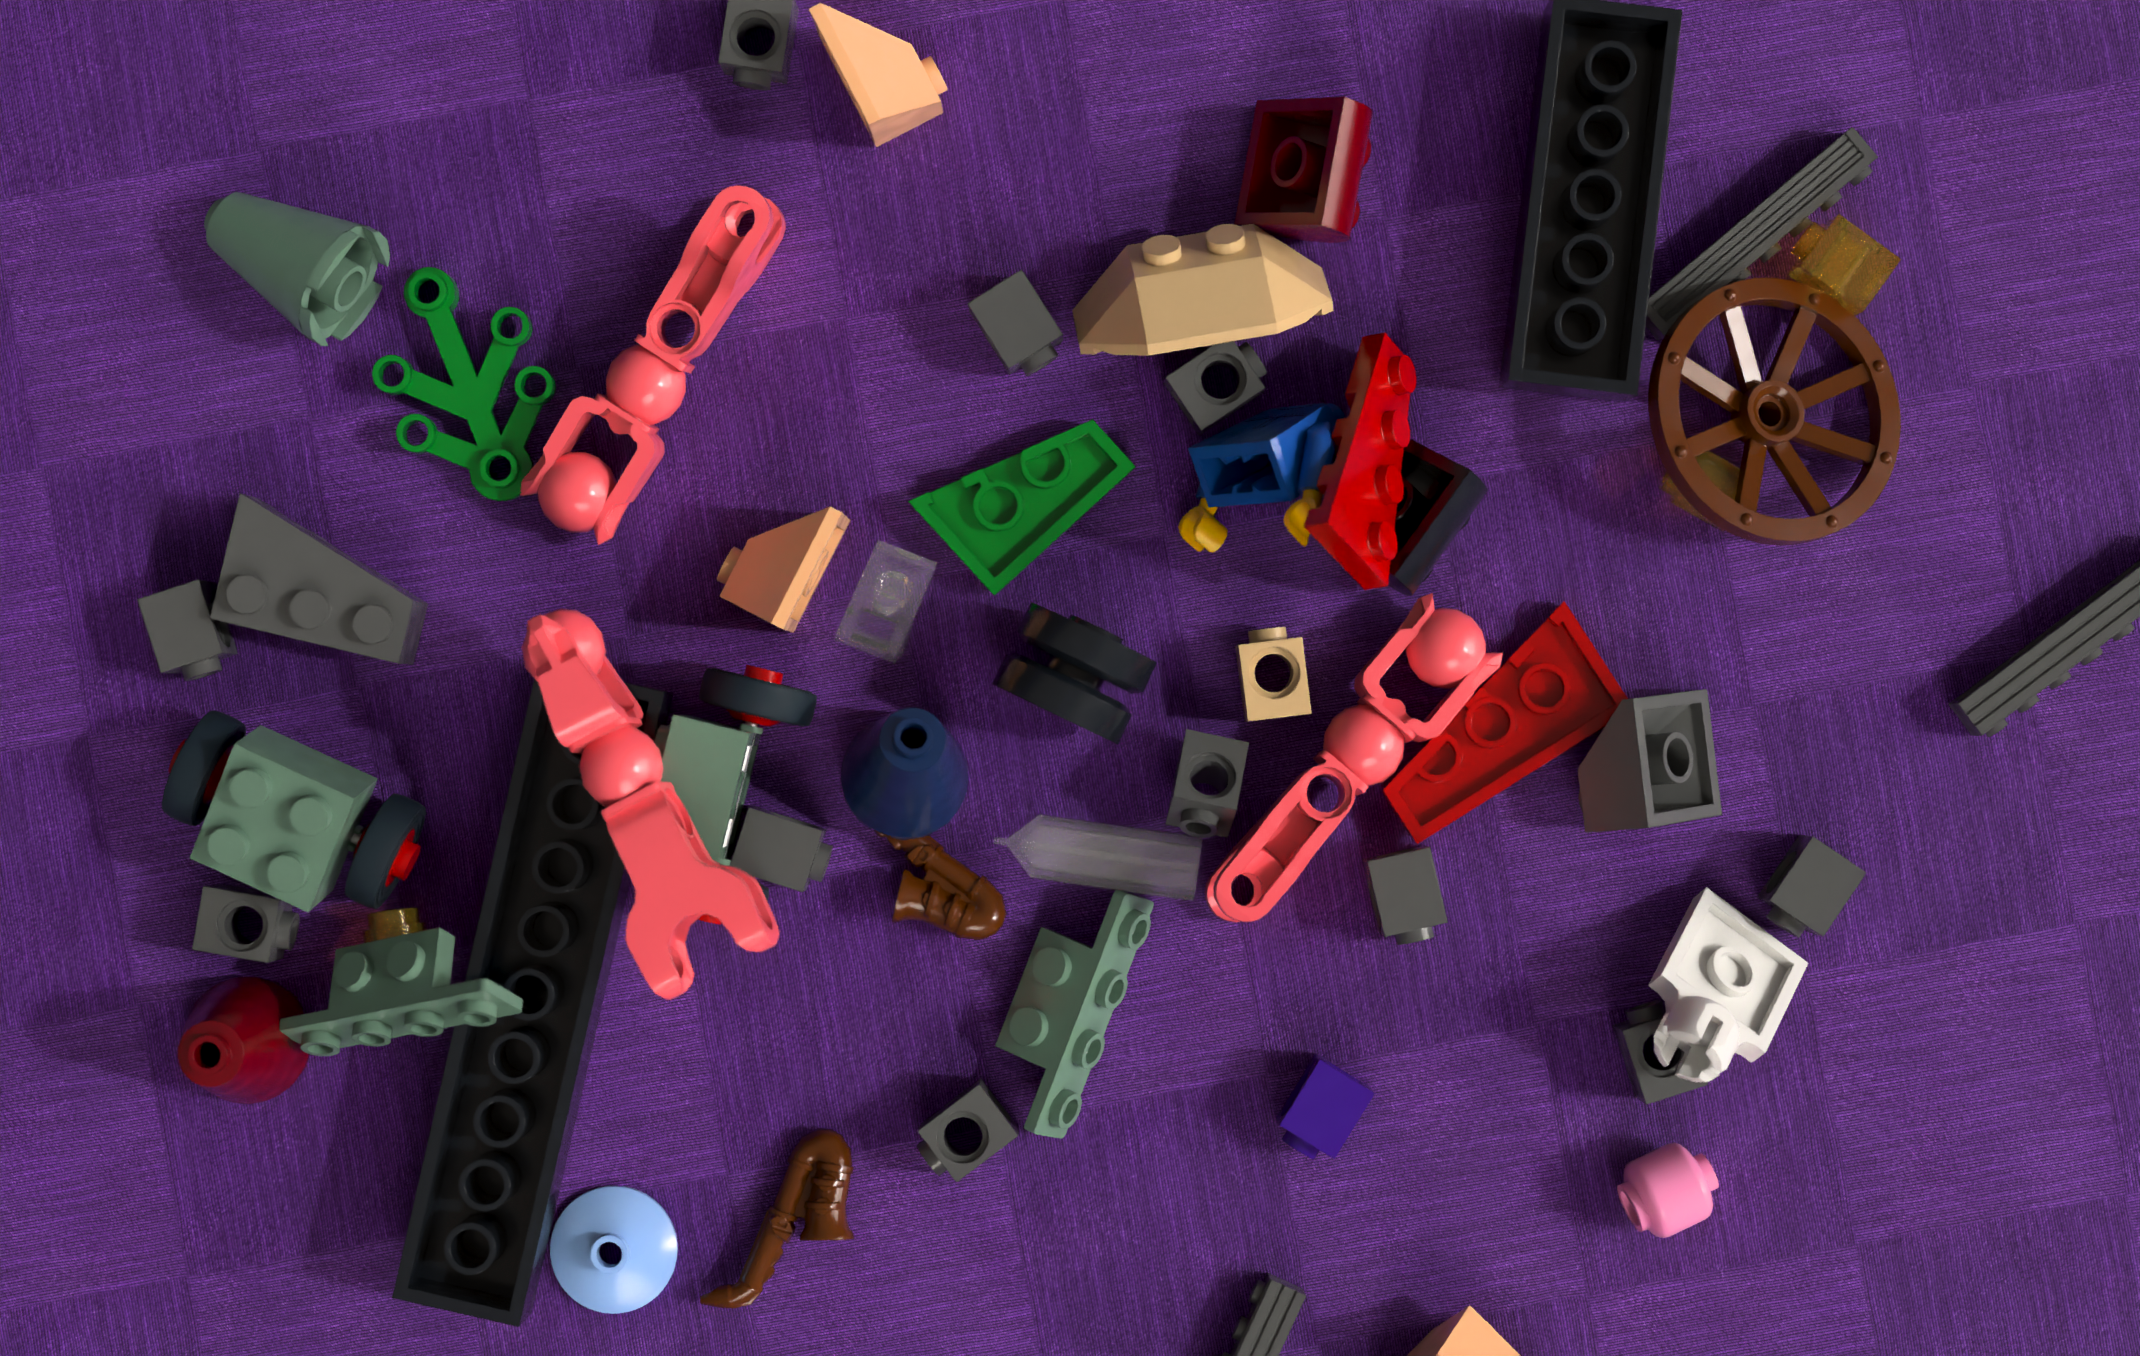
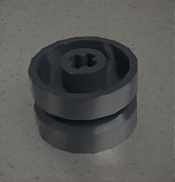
M1031 602L1017 632L1024 643L1050 656L1044 666L1018 653L1007 654L992 684L1118 744L1132 714L1125 704L1099 691L1103 683L1106 682L1131 694L1143 692L1157 662L1121 644L1122 638L1071 614L1069 618H1066Z

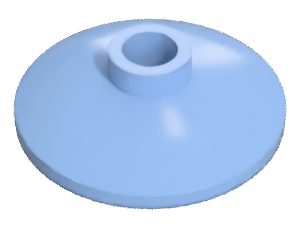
M618 1185L592 1189L572 1201L559 1216L550 1242L552 1268L564 1291L580 1305L597 1312L610 1314L636 1310L656 1298L669 1282L676 1266L678 1254L676 1232L670 1217L663 1207L652 1197L640 1190ZM605 1242L617 1244L622 1251L621 1261L616 1264L604 1262L600 1257V1246Z

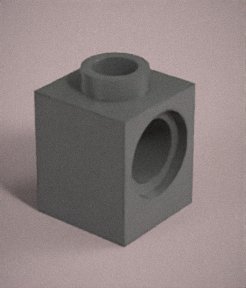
M728 0L718 62L725 75L733 76L732 83L734 85L753 90H770L771 82L788 83L799 12L795 0ZM764 28L775 34L774 44L765 54L752 56L742 51V41L751 30Z
M1022 269L967 303L970 314L1009 375L1022 368L1026 376H1030L1059 357L1054 347L1063 342V334Z
M1232 341L1214 344L1165 377L1164 385L1198 436H1200L1260 396L1265 386L1259 378L1267 374V371L1248 342L1237 346ZM1213 366L1226 367L1236 377L1237 390L1233 395L1224 399L1211 397L1202 387V374Z
M198 579L137 599L161 673H182L185 681H192L222 671L220 660L238 654L229 624L210 619L217 590L215 582Z
M1186 729L1178 757L1165 824L1180 827L1183 832L1194 837L1209 838L1217 835L1228 838L1237 811L1249 742ZM1197 783L1209 784L1216 788L1219 794H1202L1193 785Z
M752 806L748 808L730 866L744 870L753 877L804 892L808 889L811 879L822 882L833 846L823 843L826 828Z
M1799 834L1757 898L1772 907L1766 917L1793 936L1799 938L1804 930L1809 933L1824 937L1866 872L1815 837Z
M1421 845L1362 859L1379 934L1384 937L1395 935L1397 945H1403L1433 938L1435 935L1432 926L1448 923L1430 847Z
M222 883L203 886L192 950L265 963L283 959L285 950H292L295 945L299 930V913L292 912L293 905L260 890ZM246 906L255 909L263 921L261 935L255 941H250L243 937L237 926L238 915Z
M1662 1000L1634 1006L1625 1011L1628 1020L1612 1025L1635 1097L1646 1105L1708 1085L1707 1082H1692L1675 1075L1676 1069L1685 1053L1679 1047H1677L1669 1065L1666 1067L1662 1064L1648 1065L1643 1056L1644 1043L1649 1036L1656 1032L1666 1012Z
M980 1078L920 1123L918 1132L924 1140L916 1146L925 1161L938 1176L948 1171L957 1183L1015 1139L1019 1134V1127L983 1079ZM960 1117L974 1120L982 1131L981 1141L971 1149L964 1150L954 1147L946 1136V1126L952 1120Z

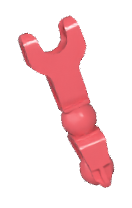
M736 185L722 190L714 198L693 231L677 269L649 314L646 322V336L638 333L634 340L638 344L622 350L611 362L606 374V395L598 393L595 398L580 396L573 399L545 444L543 455L522 479L520 495L537 494L538 502L545 517L556 527L570 533H584L594 530L598 545L612 539L629 503L634 502L665 453L664 442L657 435L659 428L654 424L670 418L681 406L686 393L685 372L691 374L695 368L689 362L691 359L702 355L711 345L737 303L762 274L783 239L786 223L781 210L770 199L764 198L758 191L747 186ZM754 212L755 222L753 227L745 236L740 237L737 233V228L745 214ZM686 312L694 322L695 332L692 340L687 345L674 348L665 336V327L673 315ZM595 415H599L607 420L610 429L614 433L619 435L628 434L637 443V450L618 482L611 468L599 457L586 452H571Z
M1433 593L1416 600L1396 632L1387 639L1357 674L1354 689L1360 697L1357 701L1359 705L1344 709L1331 720L1325 731L1323 750L1318 752L1313 758L1318 765L1306 769L1294 779L1210 875L1205 885V899L1209 908L1217 917L1230 922H1251L1266 915L1291 887L1314 854L1348 814L1354 804L1355 795L1364 794L1369 788L1368 786L1381 783L1395 773L1403 759L1404 743L1410 741L1419 743L1438 737L1472 697L1479 685L1500 668L1503 653H1486V642L1482 629L1471 616L1458 609H1435ZM1404 650L1410 668L1420 680L1432 687L1450 689L1423 722L1411 718L1406 713L1405 705L1402 701L1386 697L1383 688L1379 685L1381 677ZM1316 776L1332 780L1337 787L1338 801L1329 812L1316 810L1308 801L1307 787ZM1239 874L1249 878L1253 884V895L1244 906L1237 904L1231 895V884Z
M570 609L554 610L543 615H537L527 621V633L522 646L525 668L539 684L555 736L563 746L569 748L571 753L582 754L579 768L583 786L597 802L607 807L600 813L607 823L609 834L636 891L635 904L627 919L625 940L641 973L653 992L664 999L672 1000L687 991L693 983L694 970L689 960L685 942L690 926L703 914L718 918L731 933L736 944L746 951L763 952L775 946L779 938V928L756 878L744 870L733 866L721 865L711 858L688 811L676 794L672 782H661L664 768L660 749L647 734L637 729L643 724L641 721L644 716L642 708L606 658L603 634L588 616L577 610Z

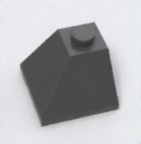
M1707 689L1623 699L1578 767L1580 786L1578 799L1583 812L1585 833L1651 828L1722 815Z

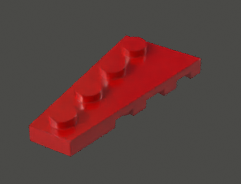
M1386 332L1362 337L1345 391V397L1351 411L1349 417L1337 419L1331 437L1338 448L1335 463L1322 466L1316 485L1320 493L1324 495V499L1320 508L1309 509L1304 524L1305 529L1364 590L1388 587L1391 560L1395 558L1397 553L1395 522L1397 505L1402 501L1404 495L1401 471L1404 448L1408 446L1410 441V426L1408 422L1410 393L1414 392L1417 383L1416 370L1411 358L1403 354Z
M1565 601L1468 700L1438 737L1431 739L1382 790V793L1415 845L1604 728L1623 699H1628Z

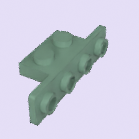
M1116 890L1113 893L1093 947L1054 930L1040 928L995 1045L1046 1069L1026 1119L1025 1130L1036 1135L1062 1139L1066 1135L1068 1128L1076 1121L1081 1110V1094L1091 1068L1100 1060L1104 1050V1034L1114 1009L1121 1003L1126 994L1128 986L1127 974L1135 953L1145 942L1151 926L1150 914L1154 906L1153 901L1128 892Z
M439 927L336 949L328 1009L280 1019L279 1028L291 1040L301 1044L300 1048L303 1052L315 1056H334L340 1052V1048L360 1044L374 1047L385 1046L391 1043V1038L406 1035L437 1036L443 1033L444 1028L463 1024L489 1026L496 1023L499 1017L520 1014L522 1012L523 999L485 978L450 985L455 936Z

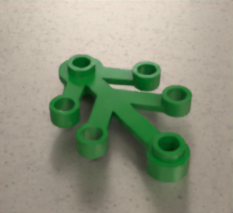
M424 267L418 269L409 276L405 283L404 299L412 312L427 320L453 386L415 371L407 360L397 355L383 356L375 363L372 371L373 381L380 390L388 394L401 395L405 393L466 419L477 445L439 432L435 423L421 414L407 415L399 422L396 429L397 440L404 449L416 454L429 452L469 469L473 486L484 497L495 501L513 500L520 496L522 479L534 467L532 458L525 449L543 405L550 402L556 392L555 379L547 370L539 366H528L522 369L515 379V391L519 399L501 434L492 410L519 346L524 345L531 337L532 322L518 308L504 307L498 310L491 320V331L494 338L477 375L452 313L459 301V290L456 282L438 268ZM427 281H435L439 286V296L432 303H422L418 296L419 288ZM510 316H517L521 319L523 325L521 333L515 338H505L501 332L503 321ZM391 364H400L404 370L403 380L396 386L386 385L383 378L385 369ZM532 375H542L546 380L545 392L539 397H529L525 392V382ZM414 423H424L428 429L427 439L424 443L413 446L407 438L408 429ZM506 457L511 464V472L506 479L496 481L490 475V465L496 458Z

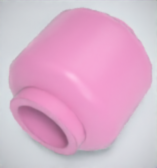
M1670 1143L1626 1164L1623 1174L1624 1183L1617 1185V1191L1627 1216L1639 1232L1648 1229L1656 1237L1666 1238L1707 1219L1711 1215L1713 1209L1711 1191L1717 1189L1719 1183L1710 1162L1702 1153L1692 1156L1681 1144Z

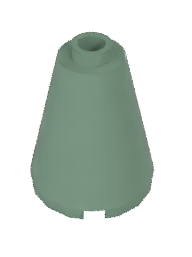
M234 192L225 198L215 201L205 217L204 228L206 230L208 246L299 332L320 346H329L326 338L330 336L340 341L350 336L365 320L379 297L383 286L373 281L378 262L386 267L389 266L390 252L388 240L379 231L370 226L242 192Z

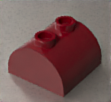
M1347 97L1257 100L1234 224L1238 226L1254 224L1270 235L1295 240L1323 243L1348 241L1351 230L1359 219L1360 205L1357 196L1361 174L1371 154V141L1368 137L1373 114L1371 108Z

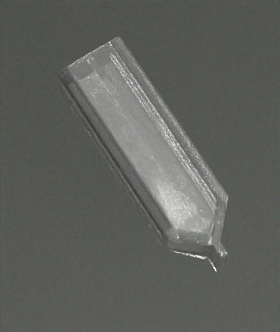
M1040 814L1009 838L994 837V844L1007 845L1031 878L1194 901L1202 837Z

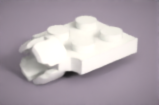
M1707 887L1693 898L1648 985L1662 997L1666 1012L1654 1034V1053L1659 1062L1666 1067L1669 1065L1677 1047L1683 1050L1685 1053L1676 1069L1675 1075L1692 1082H1709L1718 1077L1720 1072L1727 1069L1734 1053L1743 1056L1751 1063L1766 1053L1808 965L1807 961Z

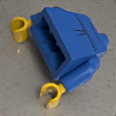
M1331 403L1271 408L1189 447L1188 450L1200 481L1195 496L1200 500L1199 506L1188 511L1180 520L1178 528L1181 537L1198 552H1201L1204 548L1211 553L1216 552L1224 543L1228 533L1227 528L1214 517L1218 507L1287 502L1302 496V499L1296 501L1287 509L1284 515V524L1294 538L1303 547H1306L1310 533L1305 529L1304 524L1309 509L1320 508L1321 501L1324 499V495L1320 493L1316 485L1322 466L1335 463L1338 448L1331 437L1337 419L1346 418L1342 410Z

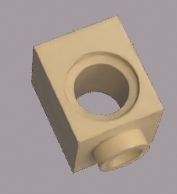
M1286 627L1248 631L1249 644L1235 646L1244 721L1249 722L1312 714L1302 637L1287 639ZM1266 655L1281 657L1287 663L1290 670V678L1287 685L1278 692H1269L1262 689L1255 679V667L1258 661Z

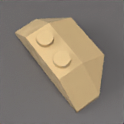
M1221 224L1209 229L1207 232L1178 237L1157 235L1143 243L1127 245L1072 311L1081 354L1094 355L1104 351L1113 355L1150 356L1278 334L1307 322L1314 315H1325L1332 312L1333 301L1322 267L1254 224L1242 226Z

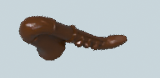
M874 830L878 837H886L895 850H903L906 853L904 857L909 863L915 867H922V870L926 872L925 877L920 879L915 877L909 870L904 869L892 922L897 923L903 920L924 921L954 934L957 938L981 940L995 935L1003 926L1007 915L1003 895L984 875L980 877L944 851L945 848L930 836L900 840Z
M818 1128L802 1136L793 1149L791 1156L788 1157L787 1162H789L774 1204L770 1205L739 1280L735 1284L720 1285L713 1291L701 1295V1304L731 1309L751 1305L763 1291V1284L775 1274L774 1265L784 1253L782 1245L784 1242L789 1243L796 1229L794 1222H797L798 1217L805 1219V1228L800 1234V1240L854 1239V1234L848 1226L845 1210L850 1178L854 1167L852 1166L851 1149L841 1134L832 1129Z

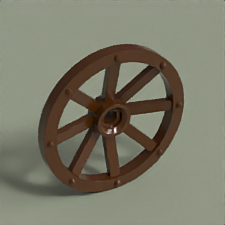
M1752 278L1725 285L1695 302L1676 319L1663 338L1654 358L1649 380L1648 412L1656 449L1669 477L1679 492L1700 514L1721 529L1748 541L1767 545L1783 546L1812 542L1852 524L1874 504L1885 488L1896 462L1901 433L1900 406L1894 378L1880 347L1870 332L1846 307L1827 294L1803 283L1779 278ZM1765 305L1794 312L1763 382L1741 307ZM1718 315L1720 316L1741 392L1687 357L1688 351L1696 337ZM1815 323L1838 343L1854 367L1796 392L1794 388L1788 385V382L1811 328ZM1680 381L1731 413L1730 421L1686 439L1679 407ZM1859 385L1863 386L1869 412L1870 432L1868 443L1804 421L1805 409ZM1759 413L1762 415L1764 423L1761 421ZM1739 439L1744 443L1734 501L1711 481L1697 462L1695 456ZM1789 440L1862 465L1861 471L1851 488L1835 505L1830 506ZM1767 451L1809 517L1785 519L1756 512Z

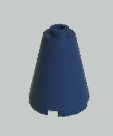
M920 708L901 709L865 726L850 742L841 767V783L845 802L858 821L869 829L872 828L880 833L891 836V838L900 840L929 836L948 824L960 808L968 787V766L961 746L933 714Z

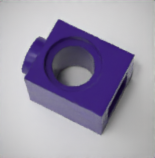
M1315 1053L1276 1116L1278 1124L1287 1130L1282 1140L1313 1160L1319 1151L1335 1159L1373 1098L1374 1091L1365 1083Z

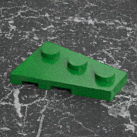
M1092 419L1024 449L1016 455L984 469H979L953 483L930 493H925L908 502L985 587L996 596L1129 475L1136 466Z

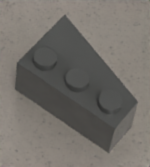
M240 493L210 619L398 664L414 665L428 607L427 602L361 561H357L336 548L316 533L299 525L263 500Z

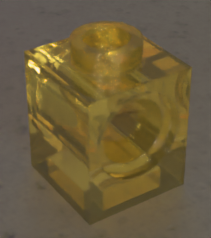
M1838 214L1824 223L1823 226L1814 221L1805 230L1791 250V253L1799 259L1788 275L1797 282L1818 289L1832 297L1855 316L1866 309L1901 259Z

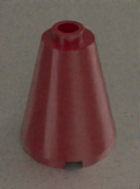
M249 976L220 982L207 990L196 1001L189 1012L178 1046L180 1068L189 1080L223 1100L239 1104H253L272 1099L290 1088L307 1067L310 1054L303 1052L300 1048L301 1044L283 1034L279 1027L280 1019L304 1014L302 1010L304 1008L294 994L275 981Z

